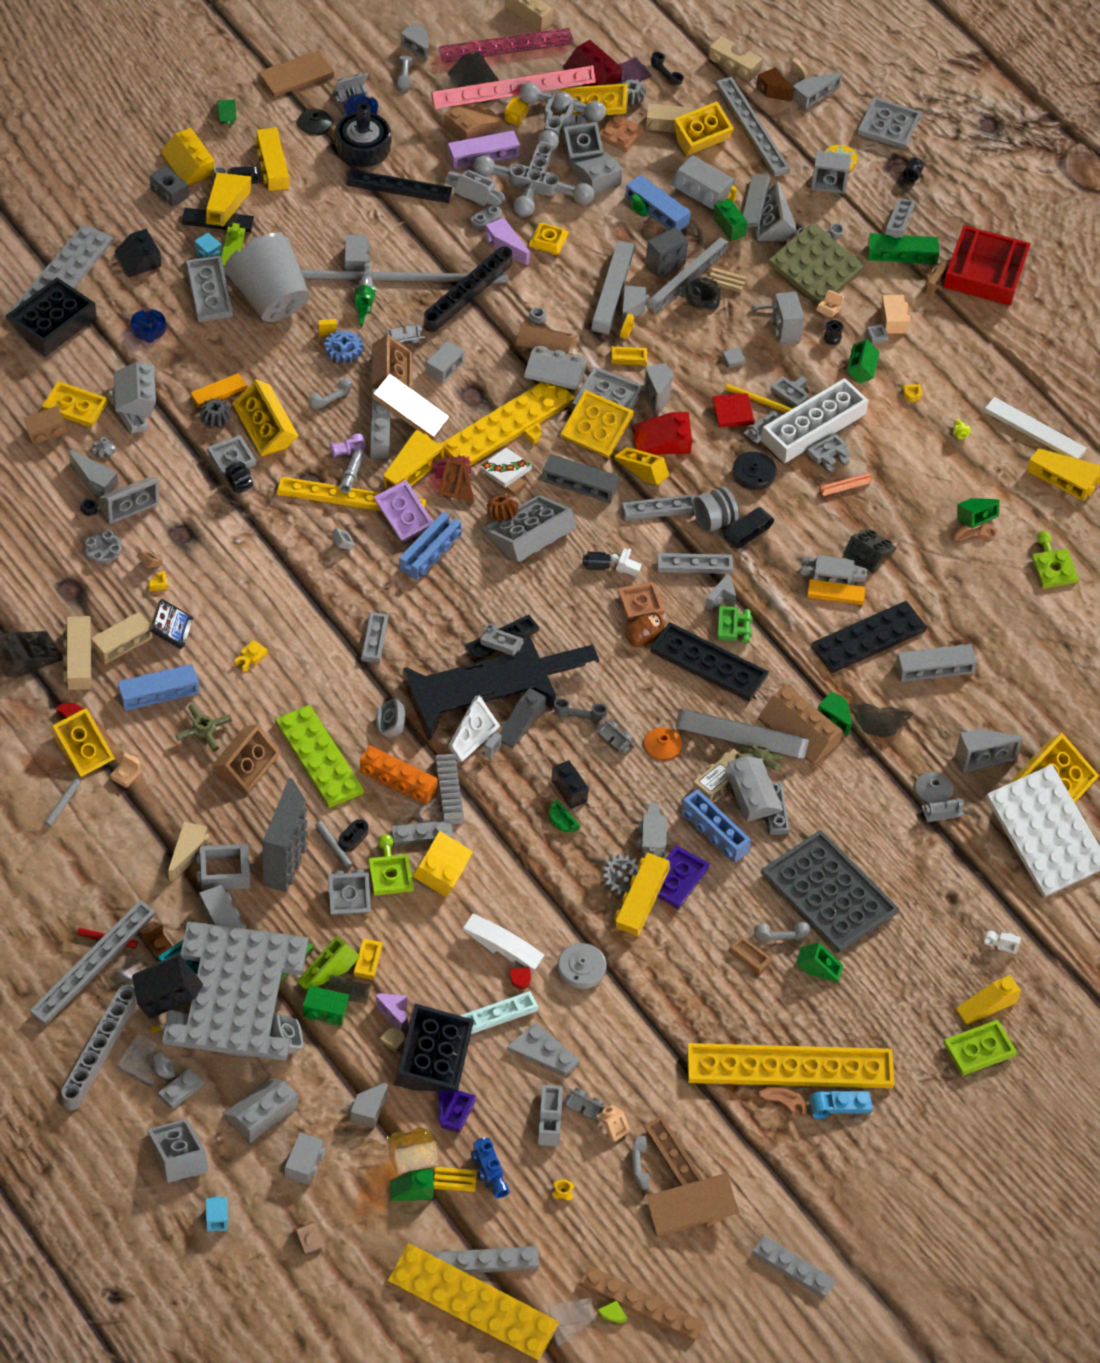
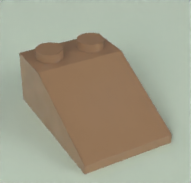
M482 102L457 105L444 113V129L459 141L485 136L504 124V120Z

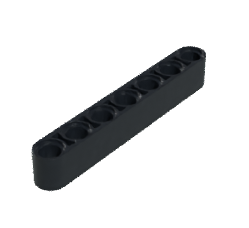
M506 246L498 248L424 313V329L428 332L437 331L509 269L512 264V250Z

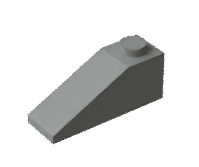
M834 73L805 78L799 83L794 84L792 99L804 109H807L841 87L843 74Z
M72 449L69 451L71 466L94 495L101 497L106 493H111L118 485L117 472Z

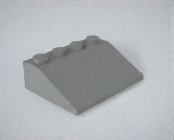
M538 495L520 505L517 515L513 516L512 519L500 522L497 520L492 521L481 529L507 557L519 562L525 560L532 553L540 551L546 545L554 543L558 538L568 535L570 531L577 527L571 508Z

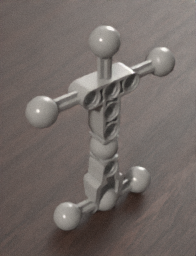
M534 83L523 84L519 90L522 102L526 104H533L537 101L547 103L544 113L546 126H544L543 132L538 136V145L530 166L514 164L511 168L494 164L492 158L482 155L477 157L473 163L475 173L484 177H488L491 174L509 178V183L512 186L524 189L523 196L517 197L513 203L514 212L520 217L531 216L534 212L535 204L532 200L534 193L554 196L557 192L573 196L574 200L580 205L591 203L595 194L591 185L581 183L575 187L559 182L557 175L546 171L553 150L559 144L558 137L563 127L570 124L573 110L584 113L591 122H599L606 115L605 106L599 101H591L588 104L578 102L577 98L572 99L571 95L567 92L545 93L540 91L539 87ZM552 107L555 111L566 114H561L560 117L558 115L553 116Z

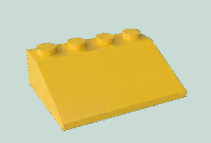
M1060 733L1050 738L1008 784L1053 765L1075 803L1099 775L1065 735Z

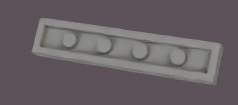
M537 1246L431 1252V1255L467 1274L539 1269Z

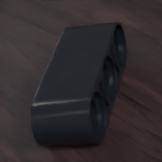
M758 507L728 527L723 534V538L736 549H740L768 530L774 523V518L762 507Z

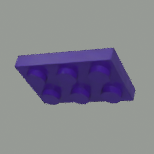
M676 845L666 858L670 862V870L657 898L679 909L705 875L710 864Z

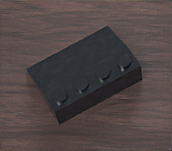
M56 277L5 317L33 349L46 357L96 319L97 315L95 302Z
M415 1003L410 1014L394 1085L417 1091L458 1092L474 1020Z

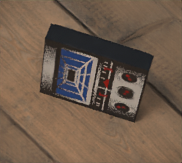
M161 599L158 602L149 631L182 649L185 646L194 617Z

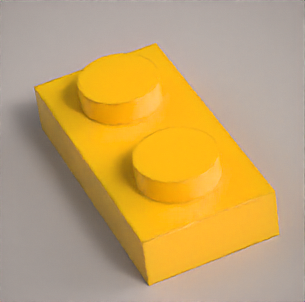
M363 938L359 952L360 957L354 970L355 977L374 980L383 942Z

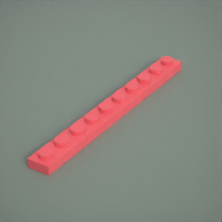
M587 66L431 92L433 109L517 96L521 86L525 83H534L539 87L540 91L595 83L596 80L594 67Z

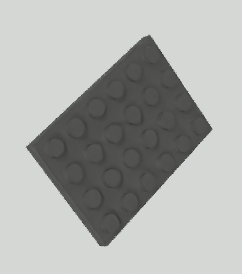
M821 829L761 869V874L839 954L899 913V908Z

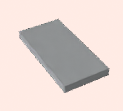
M221 255L186 260L197 321L203 322L233 317Z

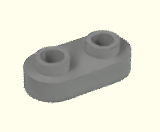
M489 206L474 214L471 218L472 228L482 231L485 230L486 224L501 219V208Z

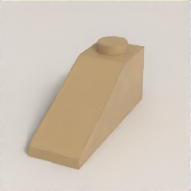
M189 822L183 823L168 869L169 881L173 882L197 859L196 854H200V846L209 845L210 835L207 834V826Z

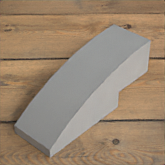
M542 1085L538 1145L559 1147L563 1086Z

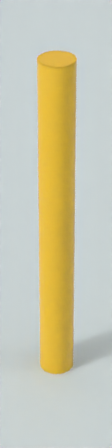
M727 384L725 387V391L733 394L748 393L749 400L783 413L793 409L730 384Z

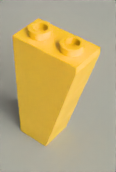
M225 173L216 174L206 209V224L220 226L226 224L251 193L250 176Z
M416 430L383 475L385 488L388 490L407 480L410 486L415 484L445 460L443 446L430 439L427 434Z
M1040 448L1029 459L1027 472L1082 501L1087 496L1093 494L1096 485H1100V465Z

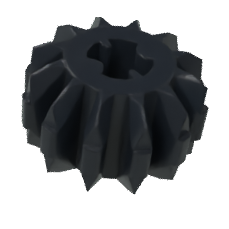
M241 461L233 462L225 468V476L229 486L237 494L244 493L253 486L251 473Z

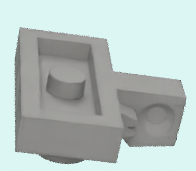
M781 376L771 385L770 391L793 407H797L810 399V395L804 389L807 386L808 379L803 376L795 382Z

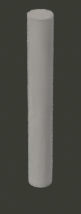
M78 779L72 781L44 822L47 827L53 825L81 784Z
M317 822L316 828L346 869L351 868L353 864L323 822Z

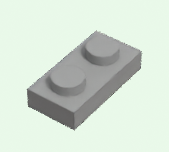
M189 1068L158 1092V1097L173 1110L204 1086V1081Z

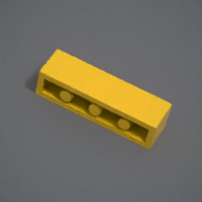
M277 127L256 130L257 137H254V145L258 147L257 157L258 160H261L260 170L264 172V185L267 184L269 191L289 189V174Z
M648 852L645 858H641L638 865V874L633 875L630 882L632 887L629 893L626 892L622 899L623 906L621 910H617L614 917L617 929L639 937L670 870L669 860Z

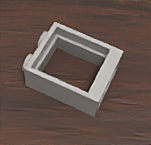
M248 844L200 846V854H196L197 866H201V871H197V882L202 883V891L222 885L224 890L250 888ZM241 858V874L206 875V859Z

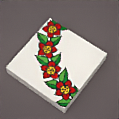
M508 448L503 449L480 465L482 473L504 488L532 469L530 463Z

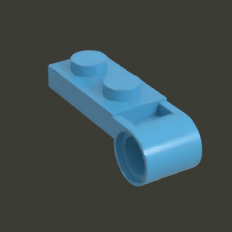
M869 1091L816 1092L809 1096L812 1116L815 1119L827 1118L831 1113L870 1114L873 1110Z

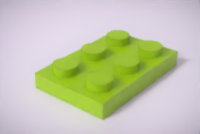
M999 1020L946 1038L943 1042L961 1076L1010 1059L1017 1054Z

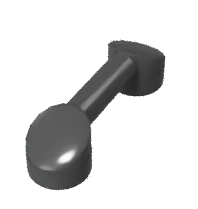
M563 698L554 701V710L562 717L575 716L589 718L592 721H600L607 715V707L603 704H595L592 707V711L569 708L568 700Z

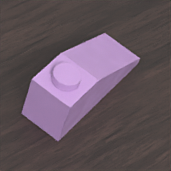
M505 218L486 224L484 237L494 249L497 250L502 246L509 247L512 250L513 259L525 265L529 264V250Z

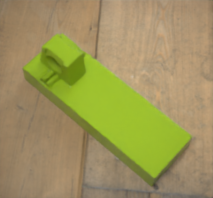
M233 223L232 227L227 229L221 257L223 268L235 251H242L245 228H240V225Z

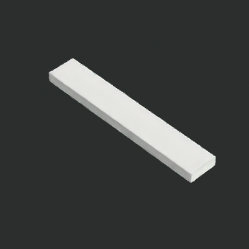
M996 397L985 407L984 412L1062 455L1080 459L1086 452L1087 448Z

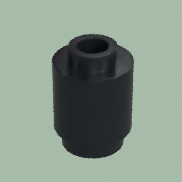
M587 551L586 555H583L582 565L586 566V570L604 571L610 568V554Z

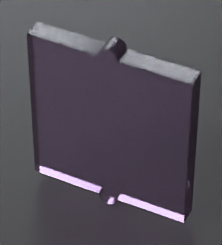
M637 57L619 64L623 68L622 82L625 79L630 80L631 78L633 80L639 79L640 82L651 77L650 72L645 68L646 66Z

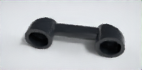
M653 52L651 56L652 66L668 79L670 85L682 84L684 76L678 72L671 74L663 65L665 55L661 52Z

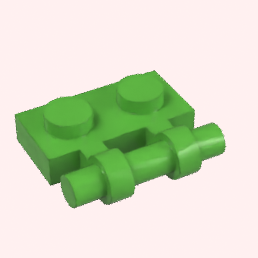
M719 606L717 640L736 642L737 636H741L743 643H749L752 636V630L750 629V624H752L751 611L745 609L742 614L738 613V607ZM741 622L743 627H737V623Z

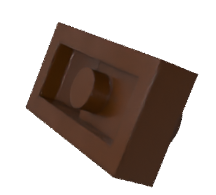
M152 921L137 933L156 961H158V956L173 947L164 935L163 925Z

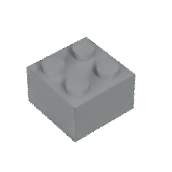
M816 151L811 190L845 194L851 155Z
M797 292L776 293L775 301H772L773 313H770L771 323L774 324L775 337H778L780 344L800 342L804 315Z

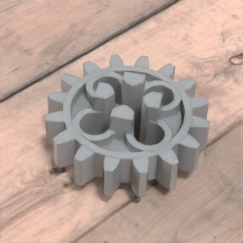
M619 854L616 857L613 855L604 863L605 867L601 869L604 875L600 879L606 881L603 887H609L608 893L614 891L615 897L620 894L623 897L626 892L629 893L632 886L628 882L629 880L631 881L633 875L638 874V865L634 864L635 858L630 861L629 855L623 858ZM628 867L629 871L625 875H623L622 880L619 881L616 885L614 881L618 879L622 875V872Z

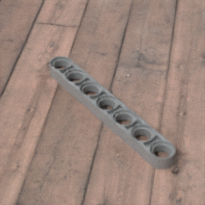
M719 238L649 300L647 308L654 313L659 312L685 289L689 281L699 277L724 255L729 248V242Z

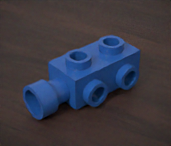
M483 1137L473 1143L471 1158L473 1163H477L479 1167L477 1169L480 1181L484 1180L486 1188L493 1186L491 1190L496 1199L504 1198L509 1195L510 1189L503 1180V1171L493 1148V1143L490 1138Z

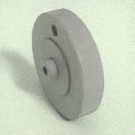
M577 943L568 946L560 954L558 973L561 979L569 986L587 989L596 986L603 980L607 963L605 956L598 948L590 944Z

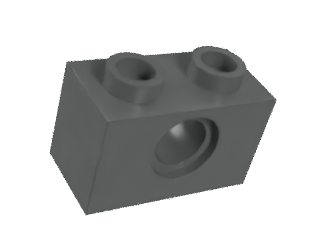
M167 166L150 175L149 185L151 190L160 195L172 207L189 197L188 184Z

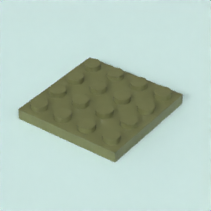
M813 222L768 261L772 268L817 305L825 299L828 290L837 293L859 274L865 266Z

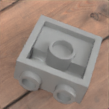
M353 870L352 873L344 874V871H333L332 874H328L330 915L371 913L368 872Z

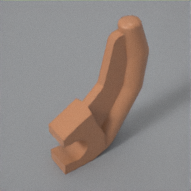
M987 523L974 528L964 525L956 530L953 540L961 542L970 537H978V539L989 541L991 535L988 533L995 536L997 529Z
M767 1087L758 1092L759 1097L763 1100L780 1102L791 1116L795 1115V1108H800L801 1113L806 1114L805 1101L796 1092L783 1087Z

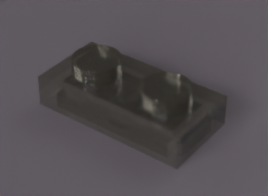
M331 975L328 990L348 994L349 1001L367 1004L371 983Z

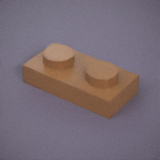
M943 260L940 266L937 265L935 267L932 277L929 276L925 282V286H927L925 294L929 296L934 294L946 277L949 262Z

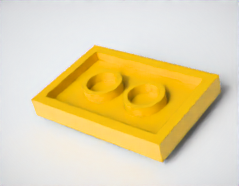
M57 381L43 403L42 411L58 405L64 419L92 428L107 405L108 398Z

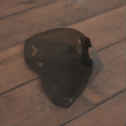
M848 704L863 732L871 736H894L914 713L902 711L894 707L880 709L872 704Z

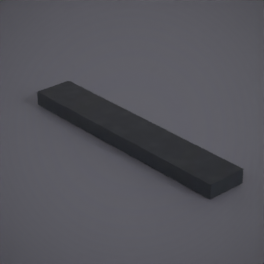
M352 169L347 181V186L448 204L453 187Z

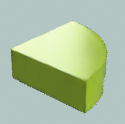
M617 1301L598 1309V1315L604 1320L616 1323L627 1321V1317Z

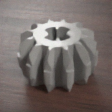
M632 78L620 82V84L628 85L627 104H631V106L633 104L639 105L640 102L644 101L646 95L644 82H639V79L633 80Z

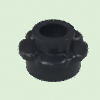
M86 499L82 502L80 511L86 516L95 515L98 512V504L93 499Z

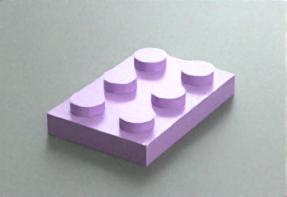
M407 480L374 496L376 504L401 543L423 533L433 523Z

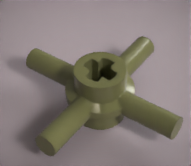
M195 704L189 705L188 708L195 721L192 724V728L175 734L177 741L196 735L199 740H206L213 752L218 751L219 746L213 737L215 727L231 722L230 714L212 720L207 715H201Z
M739 744L738 750L745 754H736L735 759L745 756L760 758L765 768L768 766L775 771L780 770L781 765L774 760H783V754L769 753L770 749L761 745H753V748H750L747 745Z

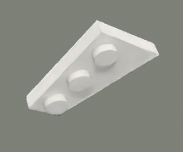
M479 695L474 697L448 745V748L455 754L458 762L465 760L500 727Z

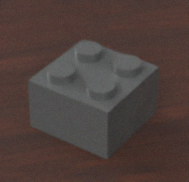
M677 227L648 240L645 265L657 278L668 274L676 268L682 267L686 264L689 240Z

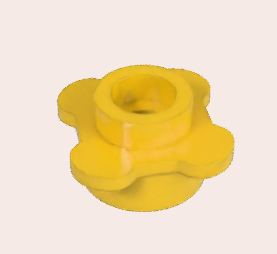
M568 1180L555 1181L553 1184L555 1191L552 1193V1197L556 1200L559 1198L566 1201L572 1200L574 1184Z

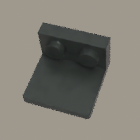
M866 529L851 536L843 555L854 560V562L870 572L875 573L883 557L896 551L897 547L892 545L893 543L890 540L879 537L875 531Z

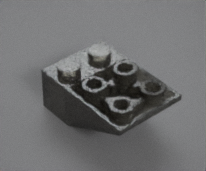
M47 631L0 633V667L6 677L24 676L63 660L61 653Z

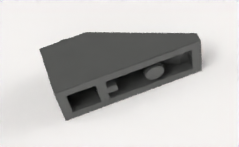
M531 688L528 689L499 734L502 735L501 743L512 749L545 711V696Z

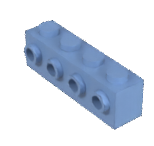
M697 789L683 799L681 813L684 818L690 820L700 833L709 838L711 844L717 846L726 858H730L735 863L749 853L751 839L703 793Z

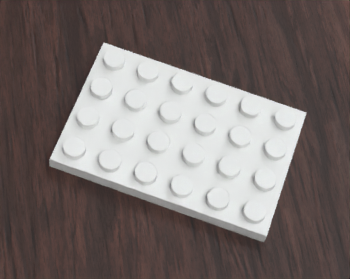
M1053 765L992 791L985 796L1043 898L1100 872V846Z

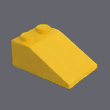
M87 708L52 725L50 728V732L57 745L80 778L115 760Z
M439 831L412 877L446 897L463 872L473 851Z

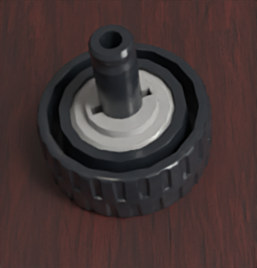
M360 103L356 107L357 112L344 116L337 123L334 144L336 153L344 162L353 166L369 167L379 164L387 158L391 151L392 134L390 125L384 118L371 113L369 104Z

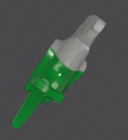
M365 263L360 283L355 285L356 311L359 312V325L364 324L367 312L370 313L376 292V286L373 285L371 278L372 265L370 263Z

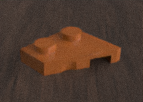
M447 458L439 495L474 503V496L465 462Z

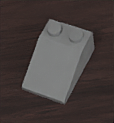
M606 153L566 159V162L581 182L591 185L594 193L621 184L623 169L613 157Z
M982 729L966 730L959 735L955 757L962 773L1016 762L1023 739L1018 735Z
M188 1119L147 1129L160 1169L167 1183L177 1182L187 1177L198 1176L208 1172L205 1149Z

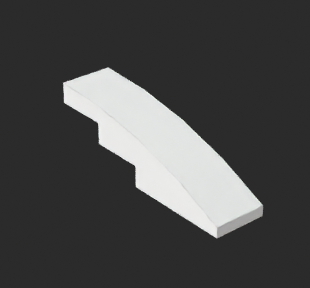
M472 914L462 928L464 932L492 953L498 951L512 963L516 960L525 968L530 967L531 972L536 969L544 956L543 953L526 941L478 915Z

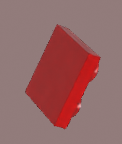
M748 393L712 396L719 428L754 425L755 419Z

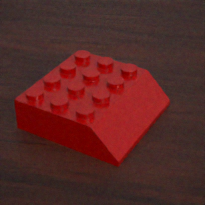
M963 225L946 272L943 288L1011 306L1031 243Z

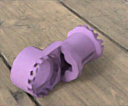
M354 434L341 443L334 444L331 442L329 444L330 450H332L330 451L332 458L341 455L350 456L354 450H364L366 448L365 439L362 434Z

